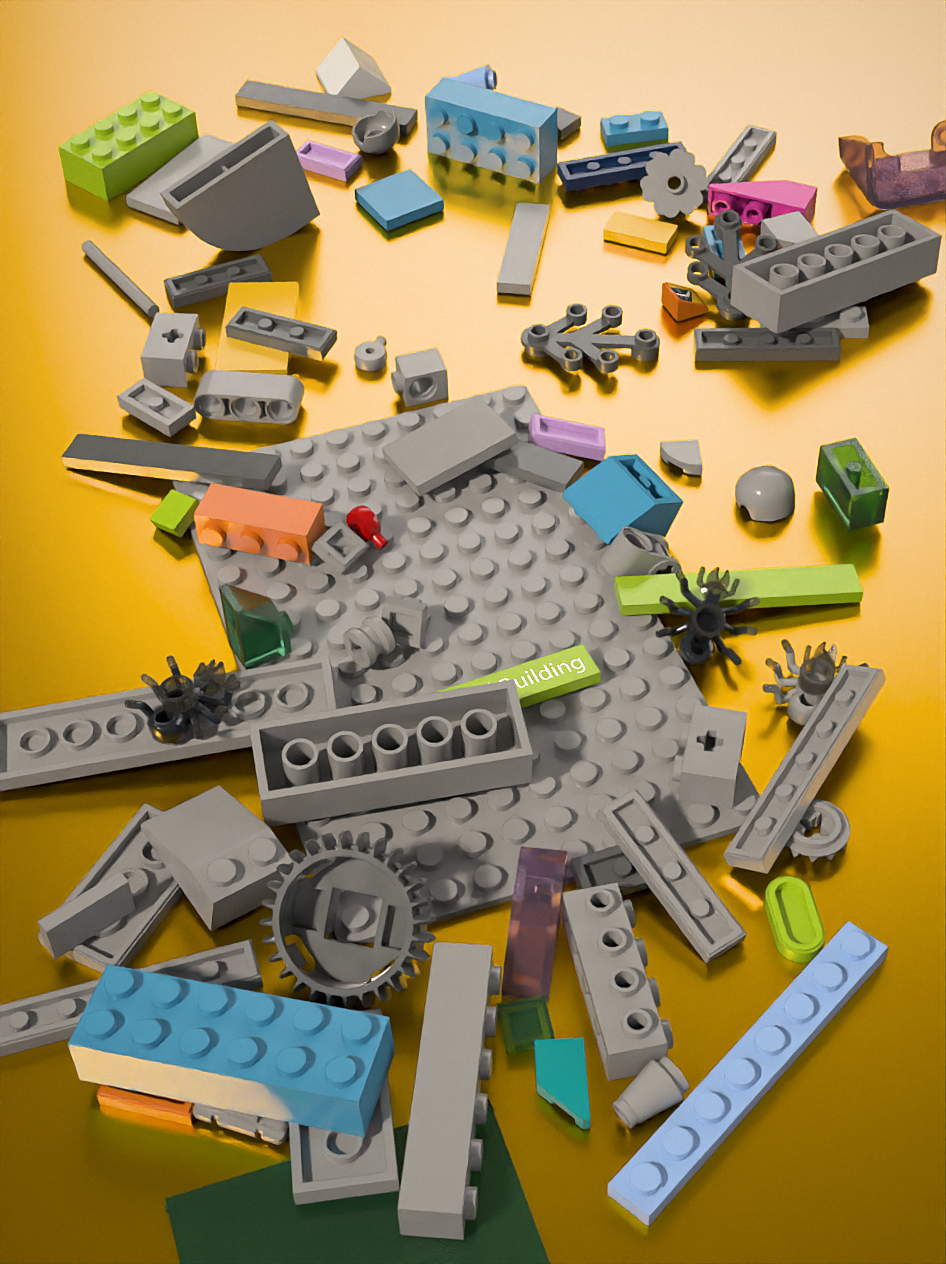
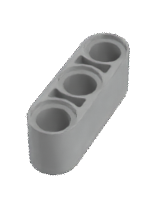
M210 370L202 376L193 400V406L199 415L209 419L290 424L297 418L305 388L299 379L289 375Z

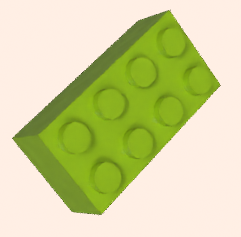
M152 90L146 92L138 99L126 106L120 107L113 114L95 122L93 126L79 134L73 135L69 140L58 146L64 179L109 202L160 170L199 138L196 113L194 110Z

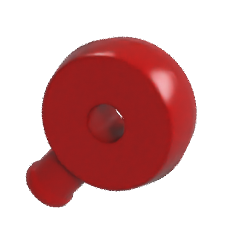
M360 505L354 507L347 514L346 521L348 527L365 542L372 541L378 550L383 549L388 544V540L380 533V522L370 508Z

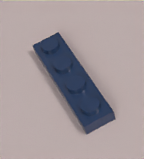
M681 141L557 162V174L566 191H580L588 187L613 185L617 182L634 179L642 180V178L648 176L646 171L647 162L652 160L657 153L663 152L670 156L671 152L676 148L687 152Z

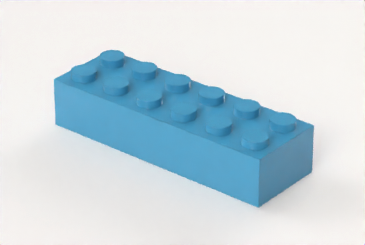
M107 964L68 1042L79 1079L83 1081L364 1138L395 1054L390 1018L387 1016Z

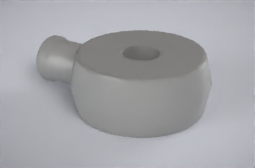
M377 336L375 341L363 342L355 348L354 361L359 369L372 372L380 370L385 366L388 356L384 347L387 344L386 338L384 336Z

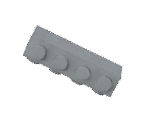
M617 883L563 892L562 923L607 1080L611 1081L636 1076L650 1060L657 1062L663 1056L667 1057V1049H672L674 1042L668 1019L660 1020L656 1008L660 1007V994L655 978L647 979L644 967L648 965L644 941L642 938L635 939L632 928H635V916L631 901L622 899Z

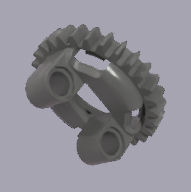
M350 830L340 833L338 844L332 833H327L321 836L322 849L314 839L308 840L304 843L307 856L298 849L288 854L294 867L285 863L279 864L276 867L284 881L272 880L266 884L268 888L277 893L276 898H268L261 902L262 906L273 909V916L264 918L259 922L260 925L273 927V934L264 938L262 943L276 944L278 951L269 958V962L283 960L286 964V967L279 974V978L283 979L293 974L298 978L292 989L293 992L297 993L307 986L311 987L309 1002L314 1003L318 1001L325 993L326 1005L336 1007L342 997L345 1009L353 1010L356 1008L359 997L364 1009H368L375 1004L374 992L385 1003L392 999L389 985L398 992L408 988L405 978L402 976L403 973L411 978H416L420 975L421 972L413 963V960L423 962L430 957V954L423 947L424 943L432 942L436 938L435 935L427 931L428 924L437 920V916L430 914V903L434 901V896H420L418 889L428 882L427 878L415 880L411 878L410 874L416 868L417 863L413 861L402 866L399 863L404 851L401 847L386 854V838H380L371 847L369 832L360 833L356 844L353 843ZM336 857L332 865L324 868L314 877L302 876L308 875L315 868L326 863V858ZM341 889L382 898L373 948L326 937L327 934L333 932ZM294 934L302 939L306 949L314 958V970L306 973L302 969L307 964V961L299 952L295 942L287 945L284 937ZM396 959L393 965L371 979V975Z

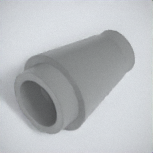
M663 1056L657 1062L650 1060L619 1096V1099L612 1104V1107L623 1123L632 1129L636 1124L642 1123L683 1101L682 1094L689 1089V1084L678 1067L669 1058Z

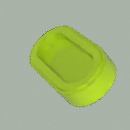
M782 876L772 880L766 888L764 905L777 949L790 961L798 963L810 962L821 952L825 941V931L811 888L806 882L793 876Z

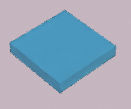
M411 168L354 189L355 199L387 231L444 209V199Z

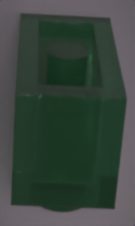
M229 584L219 587L229 646L245 670L256 668L292 652L290 634L294 633V628L285 610L279 612L269 597Z

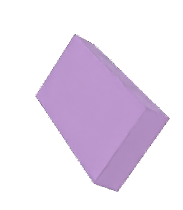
M307 140L296 150L303 169L345 182L362 166L361 155L311 140Z
M539 414L531 415L529 443L555 452L603 461L606 453L605 428Z

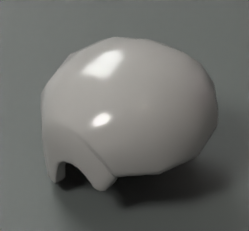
M380 109L376 115H367L357 120L352 128L355 145L363 152L376 155L391 150L400 136V126L395 111L391 112L390 116L383 109Z
M773 465L756 466L742 474L736 482L735 496L739 508H742L744 505L753 520L775 521L787 517L795 510L794 482L792 477L784 470Z

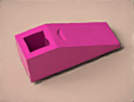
M789 180L710 184L707 215L716 217L724 210H734L739 214L742 223L761 227L763 219L799 211L810 224L815 215L818 187Z

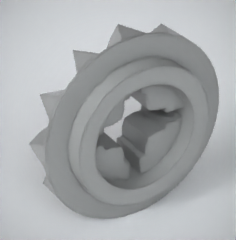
M814 798L784 847L791 849L794 858L802 854L809 856L812 863L818 857L823 856L832 860L837 851L845 850L850 835L849 821L845 814L832 803ZM821 823L820 834L815 833L812 837H804L805 829L811 830L814 826L817 827Z

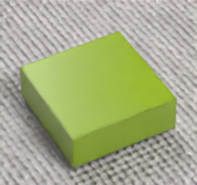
M171 489L149 520L156 527L182 537L194 521L193 514L200 502L193 497Z

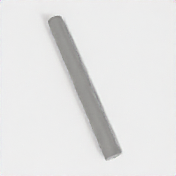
M85 241L82 244V251L149 317H155L156 312L160 311L159 306L92 241Z

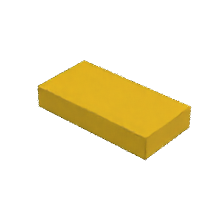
M619 211L614 212L603 229V239L663 254L668 252L678 236V225Z

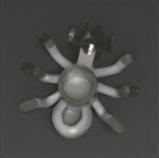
M784 639L781 641V645L786 652L787 668L789 672L798 675V677L785 678L779 663L771 658H767L765 664L773 670L777 685L764 684L762 689L766 693H774L777 704L782 705L789 701L787 709L789 718L792 722L805 726L835 679V673H838L842 666L846 664L847 656H842L839 665L836 666V646L833 644L831 649L826 652V642L824 641L817 647L812 658H810L812 646L807 645L803 663L798 667L795 662V651L789 641ZM867 663L858 665L863 667H869ZM780 686H796L785 694L782 693Z

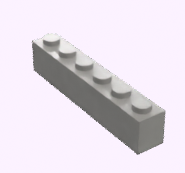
M434 942L397 1209L400 1235L464 1240L466 1219L475 1220L478 1188L470 1186L471 1171L480 1172L482 1165L483 1140L475 1139L476 1125H486L488 1094L480 1093L481 1080L491 1079L493 1052L491 1049H485L486 1037H495L497 1007H490L491 995H500L502 967L493 965L491 945Z

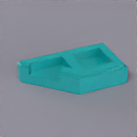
M584 1038L534 1040L537 1093L552 1105L556 1103L575 1119V1123L582 1129H590Z

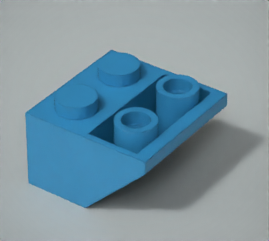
M638 454L608 456L563 493L564 499L574 508L575 513L583 518L597 533L598 538L607 545H611L625 526L651 534H659L665 538L684 502Z

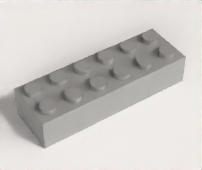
M892 209L733 266L730 305L764 325L770 331L776 334L783 333L796 326L813 322L822 316L839 312L843 308L859 302H865L872 297L894 291L896 288L920 281L922 278L937 273L942 235Z
M514 680L249 723L264 822L269 827L532 782L533 753Z

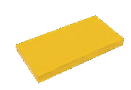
M298 282L229 283L215 370L289 375L291 353L227 337L225 326L242 306L296 320L299 296Z

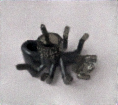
M705 567L699 569L696 584L702 590V596L705 599L703 601L699 600L689 590L688 580L683 571L678 570L676 572L681 594L696 607V610L678 607L670 598L664 595L660 596L659 602L667 606L670 613L689 618L686 623L677 627L657 630L655 635L657 638L665 636L674 637L686 631L687 633L680 640L678 649L680 657L690 666L697 667L707 663L715 653V645L721 655L728 656L738 666L742 663V659L733 649L725 646L719 634L722 630L735 636L742 634L755 636L758 634L757 628L750 626L735 627L726 623V615L738 614L749 607L758 605L760 602L758 597H753L738 605L720 608L718 603L727 597H732L740 582L739 579H735L730 591H727L730 583L728 570L725 571L723 577L719 580L718 573L720 568H714L704 583Z
M170 655L166 660L173 676L165 679L160 686L149 675L143 674L141 676L142 681L151 687L163 707L154 711L143 701L125 700L126 708L139 709L148 718L147 725L153 739L158 743L166 745L181 742L188 733L189 724L191 725L194 737L197 740L202 739L203 734L197 719L198 715L201 714L213 724L219 725L222 722L223 714H227L229 711L233 692L241 687V682L235 681V674H230L225 681L226 671L224 663L220 661L214 667L216 665L215 659L207 666L204 662L199 664L193 674V683L189 677L181 675L174 656ZM218 691H225L223 698L214 697V695ZM201 703L215 705L217 707L214 709L213 713Z

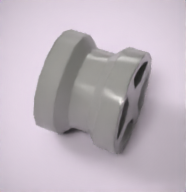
M370 615L364 619L360 628H350L343 634V641L348 653L357 664L364 668L374 664L378 655H387L396 648V642L390 628L376 615Z

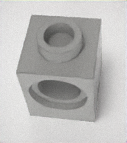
M437 347L395 356L396 371L391 372L392 386L396 394L401 393L407 407L449 398L447 368Z

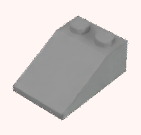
M216 786L140 824V829L210 931L261 906L263 900L276 898L277 893L268 888L266 884L272 880L284 881V878L276 870L279 864L285 863L293 866L288 852L270 827L221 786Z

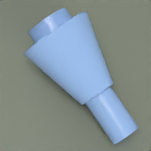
M489 64L464 72L459 76L445 77L492 91L497 89L498 85L497 73L495 70H492Z

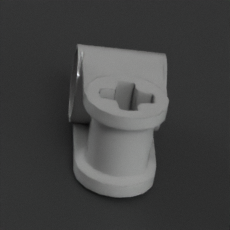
M627 526L621 529L600 560L603 568L613 577L682 573V566L676 558L670 556L668 552L669 545L663 536L639 531Z

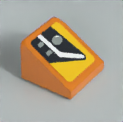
M668 282L662 283L661 303L677 322L708 313L709 308L692 288Z

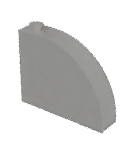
M272 119L160 193L167 208L196 237L211 246L230 251H247L263 248L288 237L321 215L289 133Z

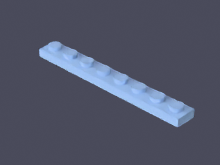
M848 921L608 1184V1195L649 1226L887 956L888 946Z

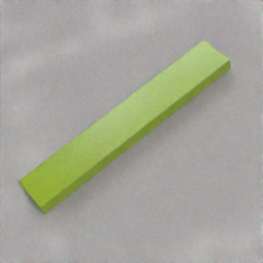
M854 564L615 577L614 591L621 616L670 613L667 608V602L670 600L678 607L697 610L681 594L679 583L681 578L688 580L689 590L701 601L706 599L709 588L714 595L722 592L718 603L719 608L735 606L745 600L750 601L751 606L749 608L855 603L862 601L864 593Z

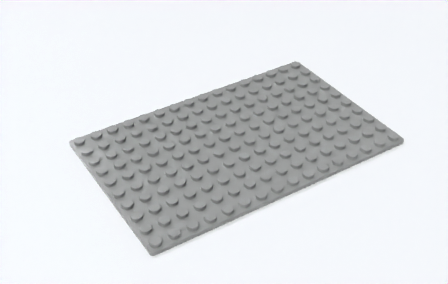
M524 385L509 386L500 390L477 394L419 410L404 412L248 451L280 455L283 466L268 490L242 489L322 503L326 531L339 519L348 526L346 516L354 507L364 505L374 512L380 522V533L388 540V544L383 549L378 550L372 541L366 542L369 545L367 551L342 575H339L316 553L309 565L202 544L198 542L195 520L189 526L239 670L329 655L337 709L434 693L581 644L585 646L601 671V682L521 708L533 753L532 782L295 823L305 854L304 843L306 841L314 839L322 849L321 836L323 834L332 833L338 844L340 833L346 830H350L353 843L355 844L358 835L362 832H369L371 847L380 838H386V854L401 847L404 851L399 863L402 866L413 861L417 863L416 868L410 874L413 880L427 878L428 880L422 888L418 889L420 896H434V901L430 903V914L437 916V920L428 925L574 882L575 880L569 867L571 859L618 845L598 819V810L634 788H637L682 849L738 832L760 797L743 765L740 763L733 809L679 800L680 782L672 781L676 754H685V748L679 747L682 722H691L694 704L708 706L670 637H657L656 631L664 629L656 614L620 615L614 591L615 577L603 568L600 561L610 545H607L598 538L597 533L583 518L575 513L574 508L564 499L562 493L479 464L419 497L384 458L382 447L478 396L516 432L518 439L529 442L531 415H542L528 388ZM172 480L175 491L193 497L201 502L210 486L207 483ZM388 596L401 599L406 596L421 599L422 603L428 604L425 642L420 648L396 643V648L387 655H378L375 663L368 668L357 664L348 653L343 641V634L350 628H360L364 619L370 615H376L382 619V605ZM336 857L326 858V863L312 871L313 876L332 865ZM341 889L333 928L336 940L361 946L374 942L382 898Z

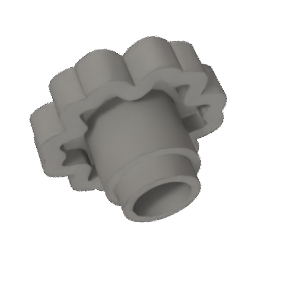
M676 148L671 152L670 156L659 152L652 160L647 162L646 171L648 176L642 178L640 185L643 190L644 201L654 203L653 206L656 214L665 215L667 218L673 219L678 215L679 211L685 215H690L695 211V208L702 205L703 196L701 192L708 188L709 182L706 177L705 166L695 165L693 153L684 152ZM677 177L680 179L681 185L678 189L673 190L669 188L668 181L670 178Z

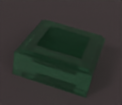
M544 995L497 1003V1015L506 1054L534 1049V1040L555 1039Z

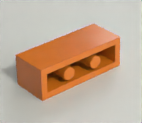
M215 483L210 484L193 514L199 543L309 565L315 555V552L311 550L314 542L326 532L322 503Z

